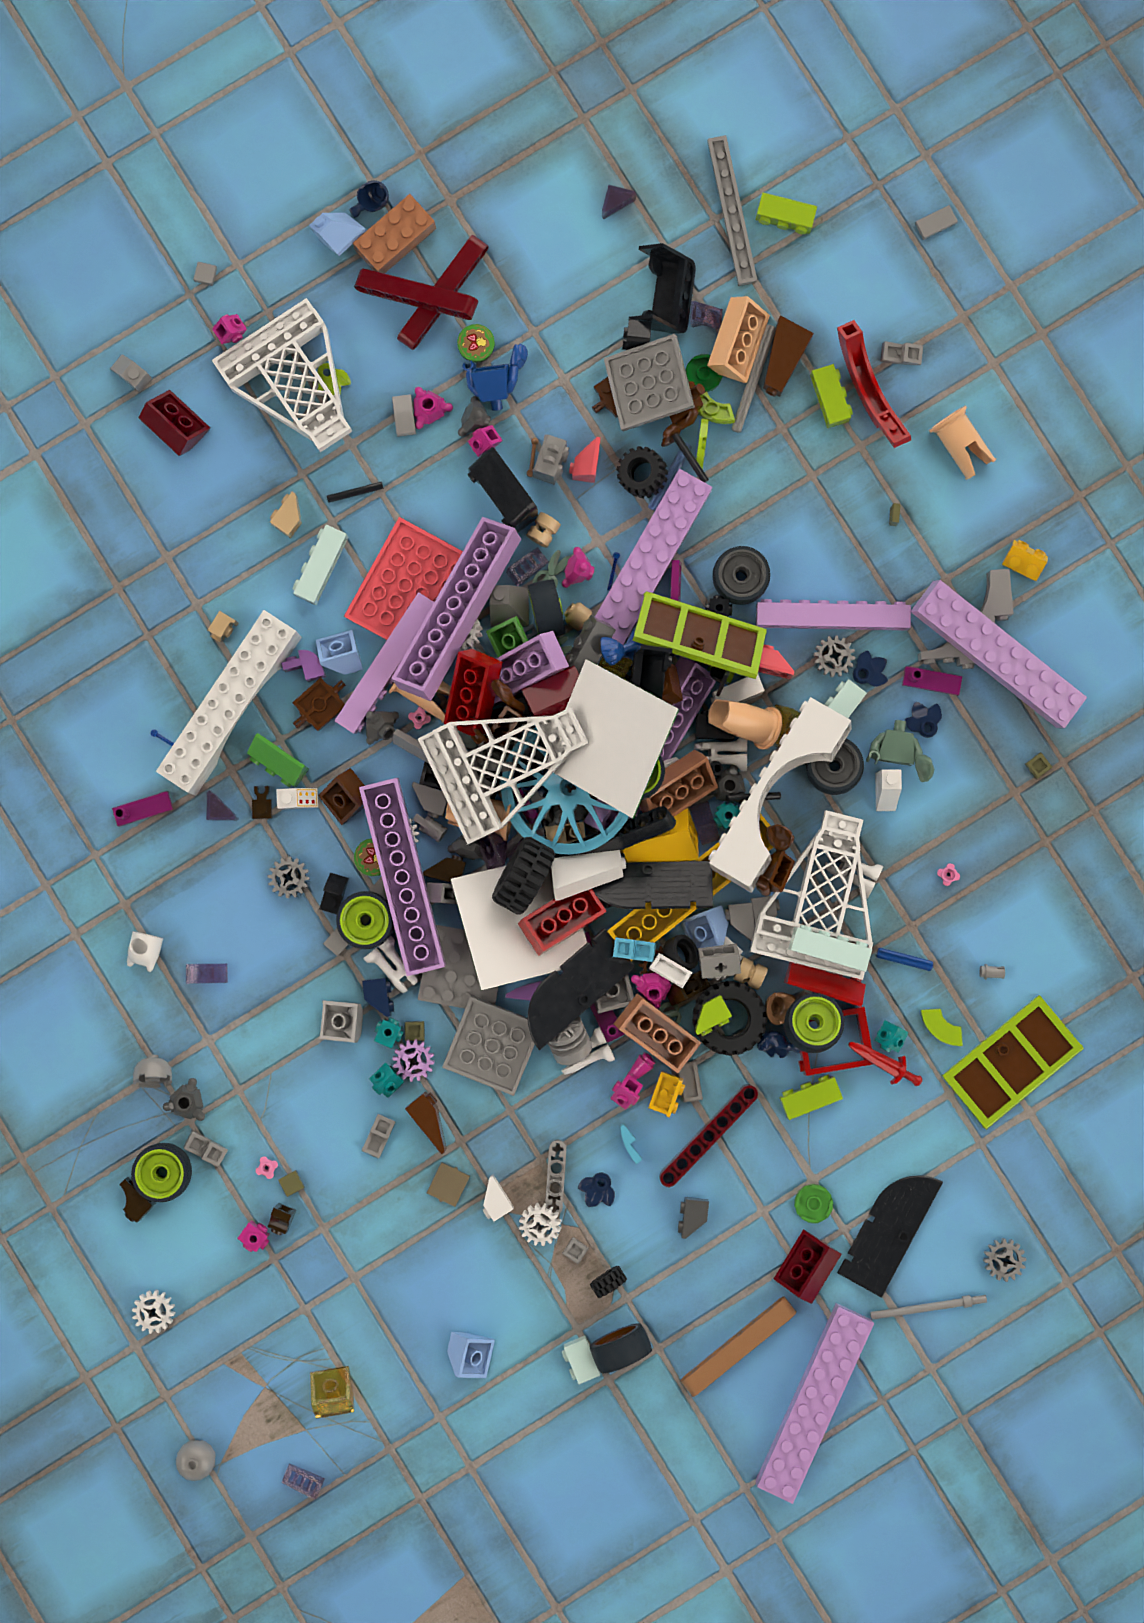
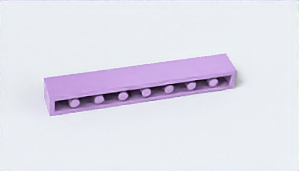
M419 592L417 593L340 711L335 722L353 734H357L358 731L361 732L366 726V722H364L366 720V713L369 711L374 713L377 707L375 704L379 699L382 700L387 694L385 689L389 683H394L391 678L434 604L432 600Z
M762 599L761 602L756 604V626L762 628L908 631L911 628V605H906V602H894V605H887L885 601H877L875 604H867V601H856V604H848V601H837V604H830L828 600H819L818 603H810V600H799V603H791V600L786 599L776 603L772 602L771 599Z

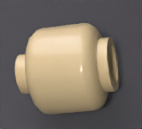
M580 602L572 603L564 613L566 616L565 621L575 630L580 631L583 629L584 622L592 615V611Z

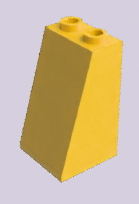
M689 808L674 816L676 825L670 831L620 850L621 854L624 853L625 862H681L698 860V833Z

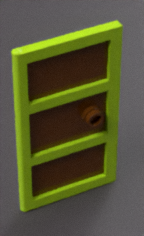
M646 591L643 594L644 598L632 641L648 646L672 648L673 654L756 679L767 629Z
M1038 995L941 1076L982 1124V1127L987 1130L1084 1048L1043 998Z

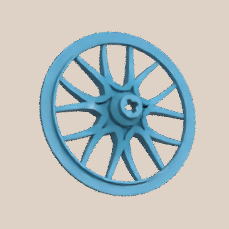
M529 731L525 741L535 744L538 734ZM517 742L512 751L518 752L521 742ZM523 745L522 755L529 748V745ZM539 750L544 756L546 755L545 751ZM509 754L506 762H513V756L515 757V755ZM519 757L517 764L526 770L527 765L520 761L521 757ZM511 771L503 772L502 776L509 778ZM537 772L533 774L537 780L518 783L517 787L535 786L544 775ZM553 773L541 785L549 790L546 797L536 803L522 807L512 817L510 822L522 837H532L552 848L557 854L569 855L588 852L602 846L622 829L629 816L610 805L594 800L588 792L577 786L576 790H572L569 793V789L566 786L571 783ZM501 780V785L507 781ZM508 786L501 789L505 811H507V807L511 804V813L516 804L513 789ZM578 804L586 807L601 831V834L587 841H583L575 820L574 810ZM560 805L563 811L553 841H550L538 835L536 831L546 813L553 806ZM593 806L619 812L606 830H604ZM542 807L533 829H530L519 812ZM568 819L580 843H557Z

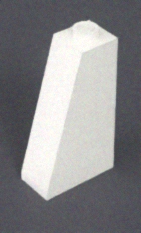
M620 850L554 858L551 869L555 901L622 878V869H626L625 857L621 858Z

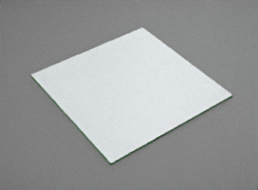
M586 659L566 709L572 707L588 744L573 750L553 773L629 817L634 818L679 709ZM550 755L548 757L547 762L552 761Z
M506 866L450 879L481 991L553 973L555 970L561 971L559 966L587 943L584 930L581 929L538 956L518 925L522 918L555 898L551 868L532 903L523 914L518 915L495 903L492 899L494 889Z

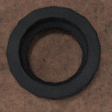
M680 934L665 942L663 956L687 970L697 966L699 952L692 939ZM677 946L683 951L686 962L680 958Z

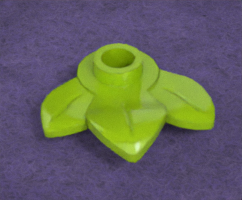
M324 363L318 367L317 373L332 395H335L331 372L329 376L323 374L324 369L330 370L329 363ZM335 369L339 393L341 394V386L350 385L351 380L344 370ZM318 384L317 390L324 391L321 385Z

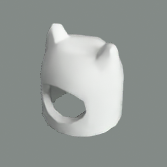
M132 931L128 947L127 965L129 967L134 964L146 966L147 971L151 972L159 957L163 938Z

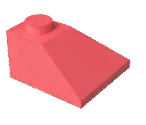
M596 437L575 457L574 463H570L569 474H572V480L595 483L601 437Z
M763 645L758 672L790 679L794 675L792 667L778 650H774L773 646Z

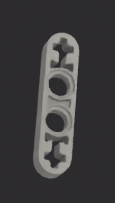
M557 1139L552 1141L549 1146L545 1203L546 1208L549 1209L548 1205H552V1198H548V1195L554 1197L561 1196L560 1199L556 1198V1205L559 1206V1209L555 1210V1212L560 1214L563 1207L566 1144L562 1140ZM556 1143L563 1147V1150L559 1152V1157H563V1160H551V1156L555 1157L556 1151L552 1150V1147H555ZM553 1163L561 1164V1172H552L551 1165ZM553 1182H558L561 1186L560 1191L557 1193H553L549 1188Z

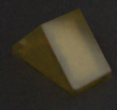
M602 657L598 666L625 679L633 660L623 657L615 665L609 666Z

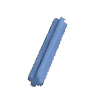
M685 443V444L687 445V447L689 448V450L691 451L692 446H690L689 444ZM680 449L668 469V475H665L667 482H663L664 488H659L657 490L659 493L657 495L654 494L648 504V508L653 511L657 509L675 475L686 460Z

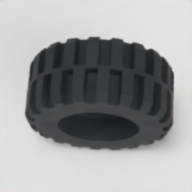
M525 837L503 870L492 894L493 901L517 915L523 914L532 903L548 875L555 857L554 850L532 837Z
M734 981L715 983L704 990L696 1000L692 1019L694 1029L696 1028L702 1004L719 995L722 996L724 1001H738L744 1006L748 1015L747 1025L741 1033L735 1036H724L718 1033L714 1027H711L712 1032L704 1036L700 1033L697 1036L706 1047L718 1054L728 1056L743 1054V1052L751 1050L756 1043L758 1044L761 1040L760 1038L765 1033L767 1023L766 1007L761 997L745 984Z

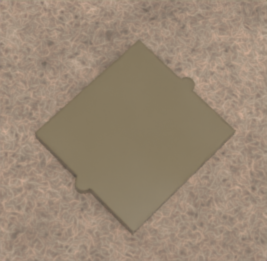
M441 1162L427 1194L438 1198L440 1202L444 1201L456 1207L470 1176L459 1171L457 1167L453 1168Z

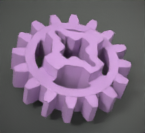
M408 1039L407 1045L401 1043V1050H395L398 1056H393L392 1060L397 1061V1063L393 1064V1068H399L397 1075L403 1073L402 1079L408 1076L410 1077V1082L413 1081L414 1077L420 1081L421 1075L426 1078L428 1076L426 1071H432L429 1065H433L435 1062L430 1059L434 1056V1053L428 1052L431 1047L425 1048L424 1041L418 1044L417 1039L414 1040V1043H411ZM409 1048H416L412 1052L405 1051ZM422 1052H424L426 1056L427 1063L424 1060H422ZM418 1053L417 1062H414V1064H412L411 1067H409L411 1061L410 1058H413ZM401 1058H402V1060H404L405 1063H406V1068H405V1069L403 1068V1066H402V1064H401ZM419 1068L421 1070L419 1072L412 1073V1070Z

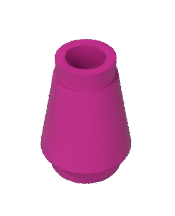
M646 1052L642 1055L640 1054L628 1075L638 1080L654 1068L655 1060Z

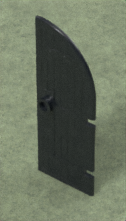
M710 861L626 862V869H622V878L592 888L595 895L601 901L622 909H645V903H651V909L690 908V902H696V908H713Z
M605 928L592 938L596 944L594 947L587 942L559 966L563 971L561 975L555 970L539 984L533 993L528 1008V1027L532 1040L538 1050H541L635 968L630 959L613 957L615 940Z
M909 1176L887 1186L880 1193L869 1212L870 1215L875 1217L873 1222L867 1219L864 1221L848 1251V1254L853 1256L852 1261L845 1258L837 1273L882 1298L943 1182L928 1176Z

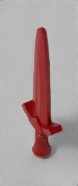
M856 1042L848 1043V1046L854 1052L894 1076L890 1081L891 1085L898 1083L903 1077L911 1081L914 1086H919L922 1083L920 1075H914L906 1070L905 1056L898 1057V1061L862 1044Z

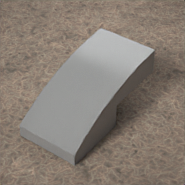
M885 341L882 343L880 362L921 365L923 346Z
M411 394L392 397L397 437L415 435L416 429Z
M378 1114L362 1148V1152L379 1159L396 1122Z
M193 1130L183 1146V1149L219 1167L228 1151L225 1147Z

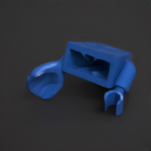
M523 344L514 345L510 367L508 363L476 368V364L470 361L471 367L467 369V364L463 363L462 367L467 371L468 389L481 402L490 401L492 411L503 409L501 400L507 399L509 394L513 392L518 380V371L524 366L528 357L526 346Z
M632 630L629 638L623 645L610 637H602L600 639L602 661L604 664L612 666L617 663L629 670L632 669L634 651L640 645H645L632 641L635 630Z

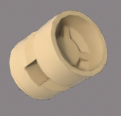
M540 512L535 520L536 525L531 526L526 536L540 546L547 548L552 541L551 535L557 533L561 524L551 516Z
M743 957L740 961L741 974H735L733 979L740 983L747 982L749 987L759 990L768 968L760 964L754 965L752 960Z

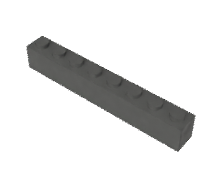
M590 615L589 619L584 622L580 635L574 640L570 653L565 657L569 665L567 668L575 666L580 675L586 659L597 664L602 656L600 639L602 637L612 638L616 629L609 623ZM540 738L538 745H540L543 748H546L542 738ZM529 746L523 755L530 757L533 747ZM537 749L533 759L543 762L545 756Z

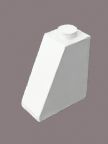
M757 675L756 679L746 677L724 687L719 697L716 696L718 690L712 693L713 697L710 700L711 703L715 699L742 703L762 695L765 690L759 675Z
M880 770L875 773L876 811H896L902 789L901 770Z

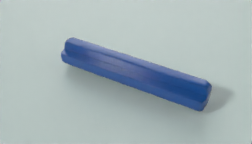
M878 948L876 957L927 971H931L933 968V961L883 948Z

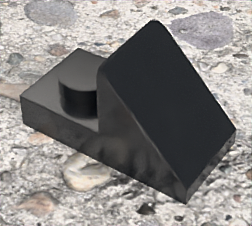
M330 873L323 889L324 894L319 910L337 914L342 904L349 878Z

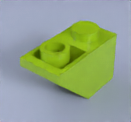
M721 995L702 1004L695 1028L697 1035L701 1033L704 1036L713 1031L711 1027L717 1024L721 1027L730 1022L728 1018L732 1017Z

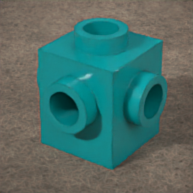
M724 802L716 807L717 812L714 813V821L719 828L722 827L725 830L731 828L729 824L734 816L737 817L740 810L737 804L733 806L732 803L727 805ZM726 812H730L732 814L731 819H726Z
M391 1017L388 1020L383 1019L382 1022L379 1021L374 1031L377 1033L374 1041L392 1049L396 1042H400L404 1033L401 1031L400 1021ZM387 1029H390L392 1031L391 1035H388L386 1033Z
M884 1020L874 1041L881 1044L879 1048L889 1053L891 1050L899 1053L909 1032Z
M386 1062L369 1078L373 1083L372 1089L378 1095L384 1094L387 1098L404 1083L400 1075H397V1072Z

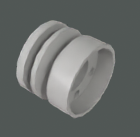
M577 1017L548 1043L555 1060L561 1065L577 1064L588 1057L592 1051V1042L580 1017Z

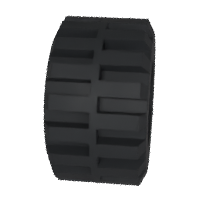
M638 446L637 450L634 448L629 449L630 453L627 454L625 452L623 454L624 459H619L618 461L621 464L616 469L619 472L617 474V478L620 480L619 483L635 497L644 498L646 496L650 498L652 493L657 495L659 493L657 490L664 488L663 482H667L665 475H668V470L663 458L648 447L643 449L641 446ZM643 463H649L651 465L649 477L644 481L636 482L634 480L635 469Z

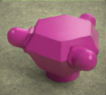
M421 387L415 388L414 417L417 420L415 423L417 429H422L424 424H431L443 417L444 413L453 410V405L446 403L444 398L429 390H423Z
M580 547L573 549L574 555L567 562L564 571L566 578L562 581L564 588H568L571 584L581 583L584 580L589 581L594 574V567L591 566L589 559Z
M657 973L643 974V976L633 975L631 977V981L636 984V989L643 998L656 1008H660V1003L662 1000H665L672 986L670 984L671 981Z

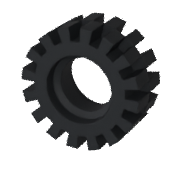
M615 1266L602 1273L589 1285L597 1298H601L619 1288V1286L626 1282L627 1278L620 1266Z

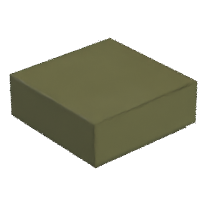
M894 503L890 507V526H897L899 523V503Z
M1041 752L1025 763L1036 779L1052 768Z
M424 1021L405 1022V1041L408 1039L410 1041L415 1039L417 1041H425Z
M296 1170L278 1179L287 1197L305 1188Z

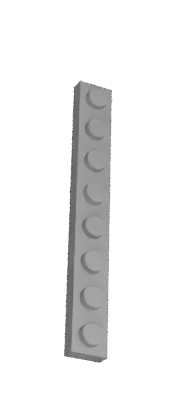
M724 135L709 138L707 143L738 286L757 283L727 137Z

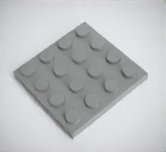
M676 334L604 358L622 431L694 408Z
M436 925L446 966L422 973L418 1000L466 1008L470 996H474L495 1005L499 986L481 991L465 930Z
M470 996L442 1068L514 1096L535 1045L529 1032L528 1018Z

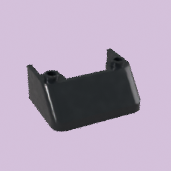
M664 243L639 246L638 250L650 256L649 269L653 274L657 275L652 311L645 310L642 315L630 316L628 320L652 322L651 330L675 334L685 333L688 328L696 272L694 261Z
M492 446L468 468L469 473L467 475L473 483L477 482L482 486L501 512L503 517L501 522L515 528L518 533L536 520L538 509L526 490Z
M640 645L633 654L630 683L662 699L665 672L667 668H671L672 656H669L672 653V648Z

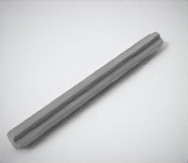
M767 325L735 416V423H733L731 428L734 432L740 433L744 425L776 330L774 326Z

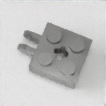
M545 434L536 465L533 468V478L555 485L556 480L560 481L563 473L562 462L566 463L569 455V447H567L566 440Z

